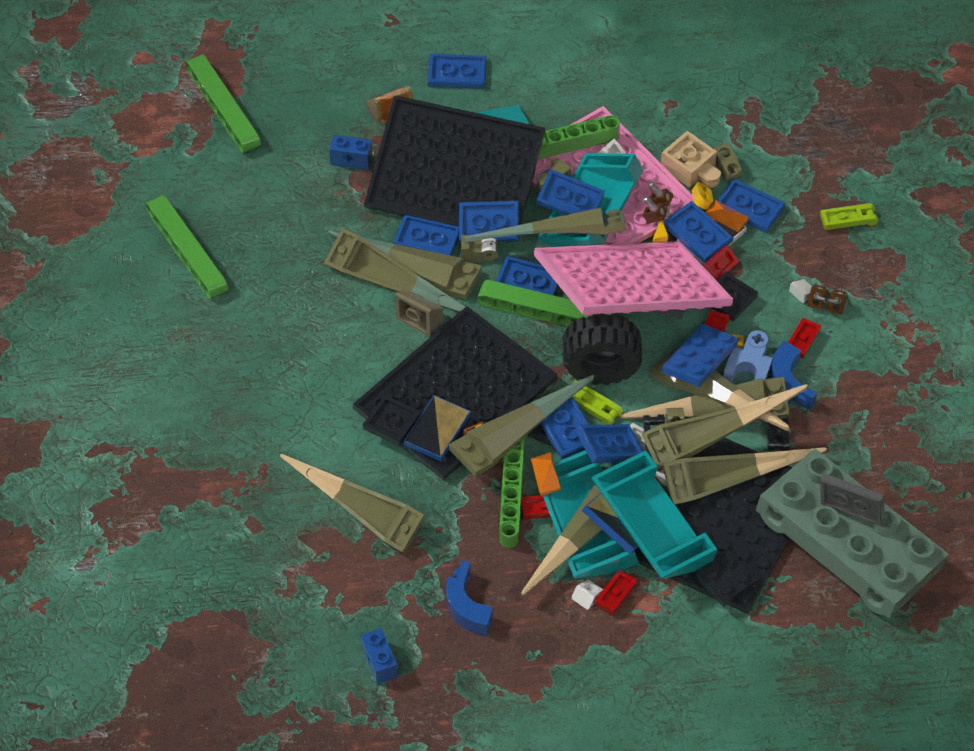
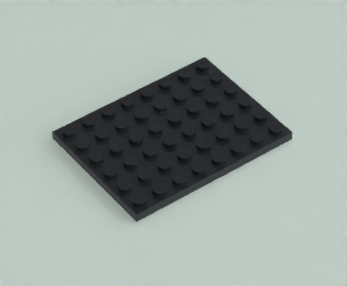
M394 95L364 207L459 227V203L519 201V225H521L546 128Z
M466 306L353 403V409L367 419L385 394L421 411L422 414L433 395L471 411V416L455 439L456 441L464 436V429L480 422L485 424L531 403L557 379L558 374ZM404 441L400 445L443 480L462 465L461 461L450 450H448L440 462L404 446Z
M723 438L690 458L759 452L730 439ZM789 465L697 500L675 505L697 536L703 533L707 534L717 548L715 559L729 550L757 579L756 585L727 604L746 614H749L791 539L784 533L772 530L764 522L760 513L756 511L760 495L793 468ZM638 547L635 550V554L639 564L655 571ZM697 571L670 577L674 581L714 598L695 578Z

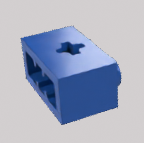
M333 135L329 149L330 164L369 170L372 159V140Z
M382 628L362 634V650L376 684L398 678L397 663Z

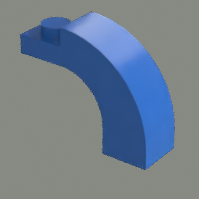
M783 341L773 356L770 379L784 377L787 391L803 385L792 375V370L800 361L801 350ZM808 388L788 400V405L794 400L800 406L811 410L815 405L817 393Z
M462 560L460 568L456 567L454 577L448 576L447 606L451 616L460 626L472 633L487 636L493 619V607L476 603L465 593L471 574V562Z

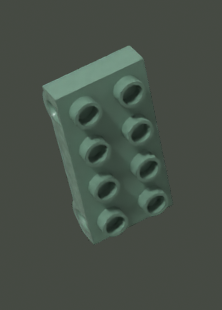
M815 448L760 495L756 511L760 513L764 522L772 530L786 534L855 590L870 610L890 618L943 569L949 554L885 503V521L882 526L822 505L820 478L823 473L861 487L864 486Z

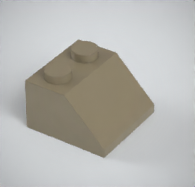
M400 291L395 294L396 319L430 337L443 321V308L439 304L432 303L422 295L411 291Z

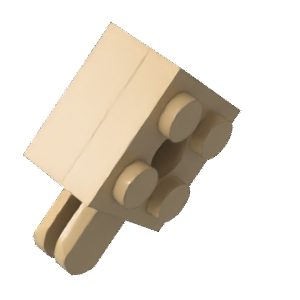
M686 131L662 152L661 164L687 187L691 188L699 180L710 188L720 183L721 171L715 168L717 151L690 132Z

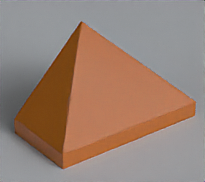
M717 200L705 212L712 219L737 232L749 220L748 216Z
M551 452L531 458L540 495L543 496L562 490Z

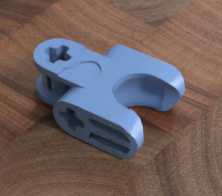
M759 330L752 331L748 335L744 348L735 347L731 351L723 377L732 382L738 373L748 372L754 376L755 380L761 378L766 380L773 361V357L766 356L768 336Z

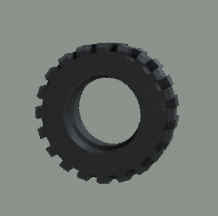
M603 313L600 315L593 314L586 318L583 316L577 322H572L564 332L563 365L567 372L577 380L594 375L593 381L590 382L593 385H610L613 382L616 384L623 379H629L631 375L638 371L642 364V337L640 330L625 317L620 318L615 314L606 315Z

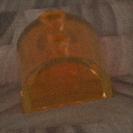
M410 85L366 100L367 108L375 121L381 120L382 124L387 122L394 95L413 99Z

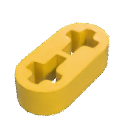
M697 182L692 189L693 201L700 208L707 210L713 203L712 191L704 183Z

